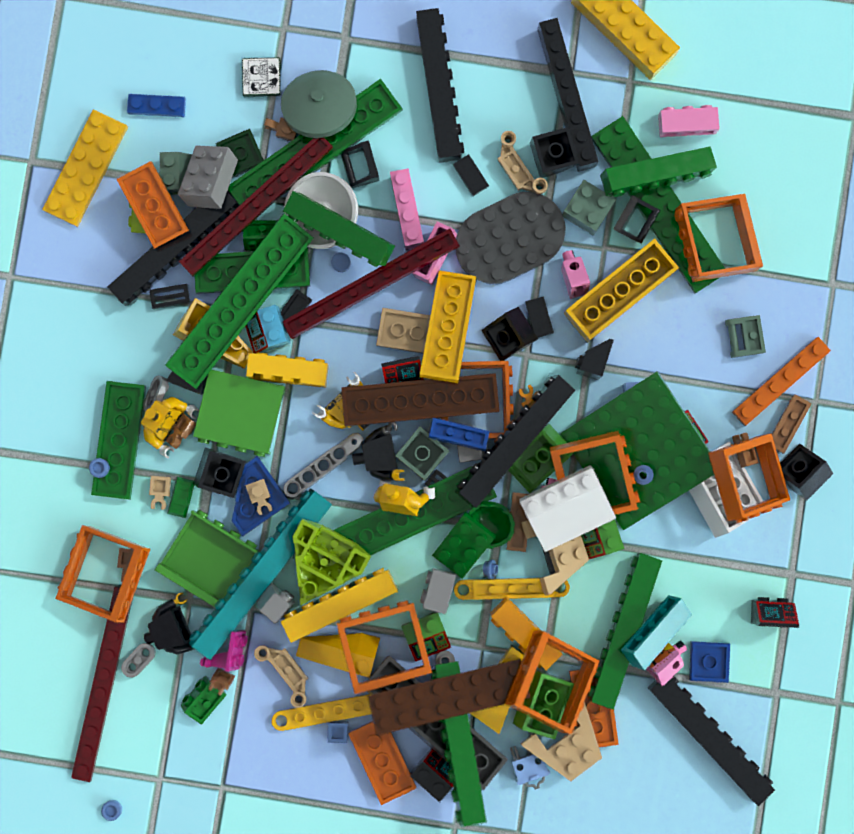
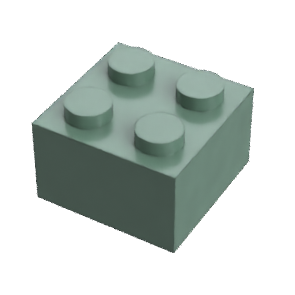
M583 180L562 215L565 219L594 236L616 199L612 196L606 197L604 191Z
M419 426L395 457L426 481L450 450L439 441L428 438L429 433Z

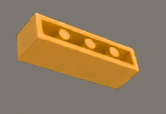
M507 596L490 612L491 622L497 628L502 627L506 631L504 634L512 642L515 640L519 644L518 648L524 654L533 632L542 631ZM546 644L537 667H543L547 671L563 653Z

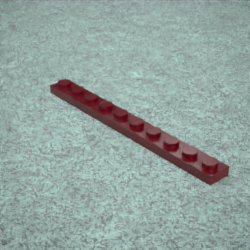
M313 138L179 261L180 264L192 276L198 273L331 151L333 146L325 138Z
M448 229L388 262L386 266L377 268L282 322L290 338L294 339L457 249L460 245L452 230Z
M118 586L114 587L109 611H112L120 590ZM131 605L124 623L113 622L107 619L72 771V779L86 782L92 781Z

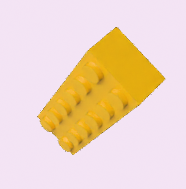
M571 0V4L650 81L677 55L681 48L632 0Z
M654 238L565 310L563 314L588 343L675 273L679 267Z
M384 568L373 572V577L369 579L364 576L354 581L356 585L349 587V584L339 588L337 590L338 593L333 596L331 593L319 598V603L315 604L312 601L302 606V611L298 613L295 609L285 614V619L281 623L290 643L398 592L397 585L389 569L384 570Z

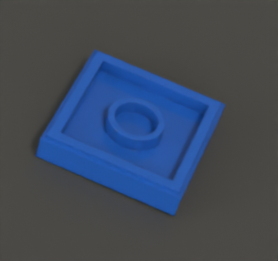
M690 641L689 680L729 683L730 643Z

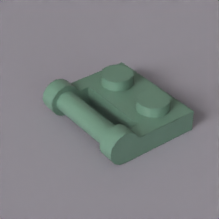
M760 315L725 320L731 344V358L766 353ZM735 325H741L744 350H739Z

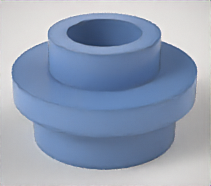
M640 465L634 471V479L639 484L646 485L653 479V470L647 465ZM640 472H645L647 477L641 478Z
M495 560L485 561L483 575L488 577V579H493L498 574V565Z

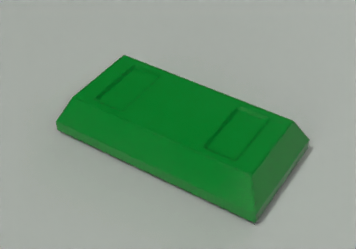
M181 477L176 478L167 514L186 518L195 486L193 480Z

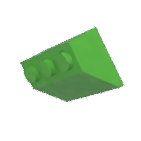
M536 670L529 687L531 698L524 699L522 705L560 723L574 683ZM516 711L512 724L522 730L556 739L557 730Z

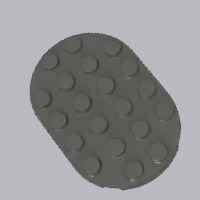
M520 192L506 197L475 212L461 225L456 237L460 245L456 249L459 264L468 275L476 276V280L486 284H501L547 263L558 253L565 238L564 217L558 206L542 194Z

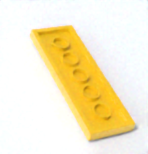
M93 109L42 210L78 227L128 126Z
M439 270L420 377L458 383L476 276Z

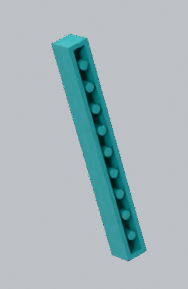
M306 490L301 495V501L297 506H293L289 510V516L285 521H281L278 524L275 534L266 539L264 548L252 557V563L249 567H245L240 572L238 581L229 586L226 596L217 601L214 606L215 610L211 615L208 614L203 619V625L200 629L195 630L191 634L189 644L207 659H212L231 632L234 631L295 553L293 535L301 520L305 519L318 523L332 506L330 502L315 490Z

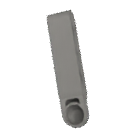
M353 433L336 446H333L288 480L284 485L285 494L289 497L301 495L345 462L349 455L359 449L364 438L359 433ZM357 440V443L353 445L352 442ZM337 449L344 450V457L342 459L334 457V452ZM322 460H326L329 463V467L325 471L319 469V463ZM306 472L313 473L314 478L309 483L303 479ZM292 483L298 486V491L295 494H290L288 491V487Z

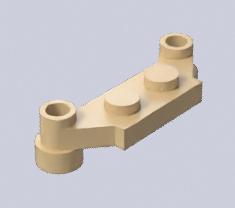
M512 131L503 132L501 135V156L497 160L518 191L523 189L535 192L536 194L545 193L548 187L547 181L544 178L534 179L514 150L513 145L516 142L515 133ZM536 186H541L542 189L539 190L536 188Z
M265 645L257 647L254 651L255 658L261 662L268 660L293 691L290 699L291 704L296 708L303 707L307 700L305 695L306 680L309 679L285 648L279 650ZM262 649L266 651V656L261 655L260 651ZM296 696H301L302 701H297Z

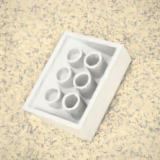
M729 441L723 444L722 446L714 449L713 451L730 446L732 444ZM737 453L728 456L742 508L744 509L763 502L745 467L741 468ZM715 475L689 490L715 538L728 534L747 522L727 521Z
M591 465L520 498V503L545 552L616 519Z

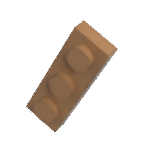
M796 394L792 396L772 432L776 451L782 454L786 452L812 404Z
M512 493L511 512L515 528L512 538L507 542L506 550L526 552L527 539L521 522L527 521L528 518L520 503V498L529 494Z

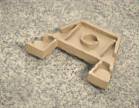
M528 520L521 522L526 539L537 536ZM581 535L548 550L555 573L539 578L544 595L552 594L589 561Z
M585 701L584 707L577 719L579 726L573 730L572 734H567L548 749L545 748L535 733L520 743L525 749L569 781L574 780L602 759Z

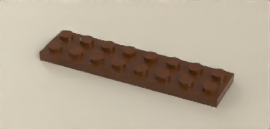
M496 373L460 376L458 383L427 379L341 387L345 427L500 412Z
M521 659L368 695L367 698L376 736L505 704L522 662ZM529 689L525 699L531 698Z

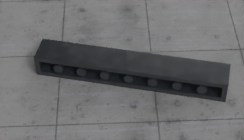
M439 8L416 11L438 161L442 163L460 160L461 154L464 153L463 142H459L458 136L462 135L460 123H456V117H459L458 107L453 104L456 94L455 88L451 87L450 80H453L452 69H448L447 62H450L449 50L445 51L444 44H447L446 32H442L441 27L444 25L443 14H439Z
M558 18L539 22L538 34L565 128L569 127L578 156L579 164L576 165L577 171L595 168L598 164V158Z
M227 192L221 209L202 207L194 209L183 219L189 231L155 249L154 247L150 248L108 286L109 290L123 305L134 304L142 292L146 293L153 286V282L157 279H162L171 266H177L180 263V258L189 253L198 242H201L239 207L237 201Z
M560 375L549 376L543 384L545 386L542 390H537L532 395L531 403L521 408L519 411L520 416L516 420L513 419L506 428L508 430L495 439V445L491 450L487 449L483 453L481 462L471 467L469 470L470 475L466 479L460 480L456 487L458 489L455 492L471 507H478L575 392V389Z
M675 676L663 686L655 680L648 689L759 807L775 791L771 786L773 784L772 780L766 774L762 776L758 772L760 768L753 760L749 762L744 757L746 755L745 751L739 745L735 747L731 743L733 740L726 731L722 733L717 728L719 726L718 722L712 716L708 718L704 714L706 711L699 702L695 704L690 699L692 697L691 693L685 687L681 689L677 685L679 681Z

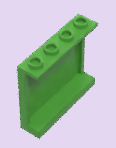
M211 370L208 373L193 437L198 438L197 442L209 444V441L217 442L216 446L228 448V445L235 446L236 451L246 453L248 449L254 451L253 455L265 457V454L270 455L271 443L286 387Z
M192 510L186 524L162 562L155 568V571L214 607L219 599H223L226 596L229 586L238 581L240 572L245 567H249L252 563V557L260 550L256 549L257 544L248 539L245 542L240 539L241 535L231 529L229 532L224 529L225 525L220 521L208 519V514L202 510Z

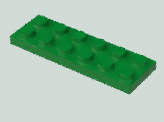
M308 248L304 250L275 289L310 287ZM253 251L218 253L195 274L196 294L222 292Z
M106 381L96 458L106 460L109 463L110 470L105 477H93L91 495L131 500L146 390L145 385Z

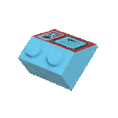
M277 305L258 310L245 326L254 354L290 344L287 330L282 322L284 320Z

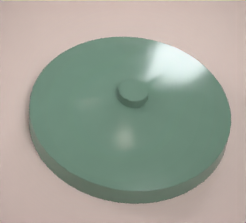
M326 70L311 71L298 76L286 87L281 98V111L286 124L294 132L310 138H324L342 131L352 121L357 109L356 94L351 83L342 75Z

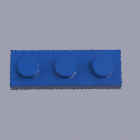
M128 94L127 113L131 115L185 117L186 98L181 96Z
M433 418L428 438L485 451L490 431Z

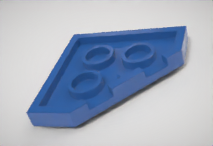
M258 456L244 466L237 488L232 522L240 534L245 536L291 504ZM261 479H265L271 496L266 501L272 505L273 509L269 512L268 507L263 506L261 509L263 515L258 514V502L252 504L246 489V485Z

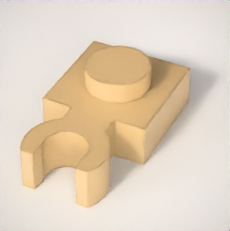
M151 476L149 495H155L151 502V509H155L157 502H161L162 510L166 509L167 504L164 496L170 497L171 477Z
M265 479L246 485L252 504L258 502V514L263 515L261 510L263 506H267L269 512L273 510L272 505L266 501L271 496Z

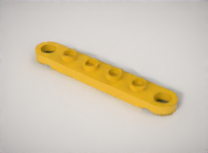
M539 578L465 579L455 583L454 594L462 600L504 599L506 596L509 599L564 597L568 594L570 585L566 580L564 582V591H554L552 594L544 595ZM462 584L469 587V592L465 595H461L458 592V588Z
M370 694L307 705L301 708L281 710L273 715L272 725L276 730L284 731L371 715L367 698ZM279 715L285 716L287 724L284 726L278 725L276 718Z

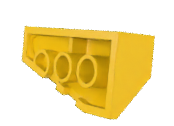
M194 298L173 335L184 341L210 306ZM237 336L221 359L245 369L248 364V355L253 353V351Z
M364 633L346 634L356 674L370 678L380 637ZM339 634L300 638L296 653L297 657L348 672Z

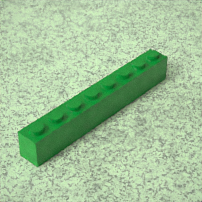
M643 553L633 556L630 567H633L631 574H627L624 585H626L625 592L621 593L618 603L621 605L619 611H615L612 622H614L612 630L609 629L606 637L608 644L606 648L602 649L600 655L602 662L600 667L597 666V673L594 675L596 681L594 686L591 685L588 692L590 702L614 710L629 665V661L621 649L642 625L663 560Z
M459 662L432 666L433 670L430 676L431 680L459 674ZM468 713L439 720L443 726L441 738L446 743L447 749L444 750V756L450 766L448 779L449 782L453 783L454 789L451 791L453 803L456 802L457 811H455L456 822L460 823L461 827L487 823Z

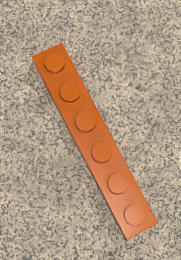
M819 336L816 337L735 408L732 413L746 426L831 350Z

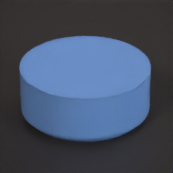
M342 252L335 254L331 261L334 270L337 272H345L351 265L349 256Z
M101 458L92 460L89 465L91 475L97 478L105 477L110 470L109 463Z
M116 800L107 801L101 809L102 816L108 821L116 820L122 813L121 804Z

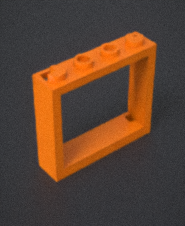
M745 194L681 203L675 209V220L679 224V237L683 241V253L688 261V274L692 278V282L756 272L763 267ZM732 206L747 265L702 272L688 213Z
M509 361L462 362L461 370L502 369L505 433L508 430L506 427L510 423V415H514L513 404H510V396H513V385H509V377H512L513 371L512 366H509ZM448 417L441 418V420L449 421ZM489 433L488 439H496L500 434L504 433Z
M619 431L550 447L557 480L565 477L560 455L615 442L630 502L614 505L611 508L615 515L638 509L637 503L640 502L638 491L634 492L632 487L636 483L633 473H629L628 466H631L629 454L625 455L623 450L624 447H627L624 436H620Z
M772 433L756 436L708 453L727 521L736 520L737 523L748 521V517H758L760 513H767L772 511V509L783 507L782 503L790 500ZM756 447L770 499L743 509L728 456Z
M82 525L80 532L77 533L75 546L70 552L68 565L64 568V576L61 584L58 586L59 590L55 599L113 622L124 623L150 548L94 527ZM93 535L134 550L112 611L71 596Z
M408 600L397 603V607L383 606L378 608V612L372 614L370 610L358 613L359 617L352 619L351 616L340 618V622L336 623L354 694L432 673L414 603H409ZM409 611L423 665L358 683L344 628Z
M534 631L505 704L561 733L572 734L574 727L577 725L578 716L584 707L586 695L590 691L592 679L597 673L596 669L599 660L545 631ZM546 644L582 662L560 723L522 705Z

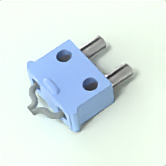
M513 746L517 756L516 759L511 747L510 751L514 759L512 764L518 779L516 781L517 784H524L526 787H533L535 790L539 789L540 784L545 781V776L550 774V770L547 769L545 762L541 760L540 763H535V759L538 757L534 754L520 758L516 746ZM522 764V769L518 770L516 768L517 765ZM542 777V780L537 783V787L534 784H527V782Z

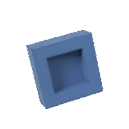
M328 722V743H347L348 723Z

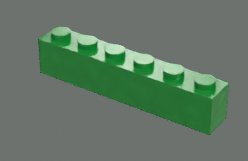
M711 146L606 168L600 174L606 197L612 195L613 197H620L626 192L631 191L634 194L642 191L644 188L649 190L656 189L662 184L670 186L681 180L689 182L694 177L707 178L712 175L711 173L717 168Z
M292 191L283 209V212L288 214V217L294 222L299 220L304 223L303 227L306 229L319 231V236L322 238L335 240V245L338 247L351 249V254L354 256L367 258V263L372 266H386L395 248L394 244L300 192Z

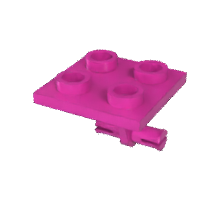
M246 630L232 631L228 652L215 654L211 660L204 657L200 660V665L223 668L227 672L240 669V666L244 663L243 648L248 640Z

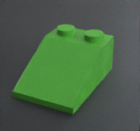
M548 424L508 471L531 493L555 471L550 447L567 442ZM574 452L560 455L562 464L565 461H567Z

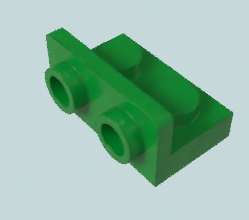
M278 220L253 221L243 230L244 249L254 251Z
M207 676L197 681L192 692L187 694L181 703L183 712L201 725L227 695L225 691L219 695V690L216 688L209 690L211 682Z

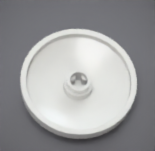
M327 172L310 173L300 178L287 194L285 205L292 191H296L350 221L357 222V198L350 185L339 176ZM299 220L296 222L314 237L307 247L329 249L337 246L335 245V240L331 238L326 240L319 236V231L315 229L310 231L303 227V222Z

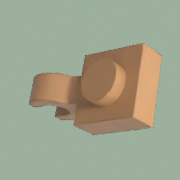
M268 118L265 120V129L276 131L277 138L288 141L295 139L297 133L286 124L284 118H280L279 123Z
M747 432L740 434V436H732L734 444L749 439ZM754 447L737 453L741 468L759 463Z
M119 548L117 568H123L121 582H123L134 551L133 549Z

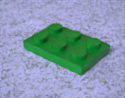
M465 512L432 556L463 579L495 539L496 535Z

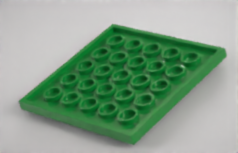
M658 371L560 433L563 439L569 443L619 431L620 436H624L627 447H624L623 450L625 455L629 454L631 466H628L629 473L634 475L635 469L640 465H647L653 470L654 476L650 483L642 485L635 481L636 484L632 485L633 491H638L640 502L637 503L638 509L615 515L617 522L623 530L714 475L708 454L711 451ZM615 442L573 453L582 468L589 465L592 466L610 506L630 502ZM640 472V477L646 478L647 474Z

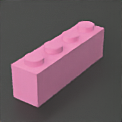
M409 168L390 172L405 250L414 249L424 243Z

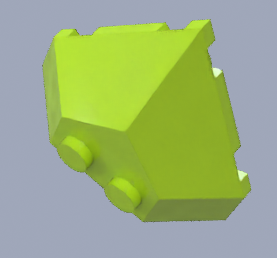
M302 519L293 535L300 606L361 575L371 555L357 543L330 528Z

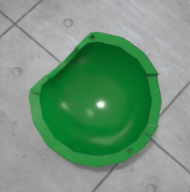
M483 501L477 508L473 507L470 509L468 514L496 535L495 539L487 547L488 549L502 546L510 541L514 534L515 522L512 512L507 507L496 502Z

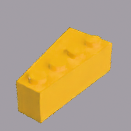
M249 353L246 376L259 381L326 388L329 365L323 359L307 361L304 357H294L292 359L287 358L285 355L269 356L266 353Z
M510 645L498 664L517 659L522 661L524 654ZM503 704L471 712L470 714L500 734L510 707Z

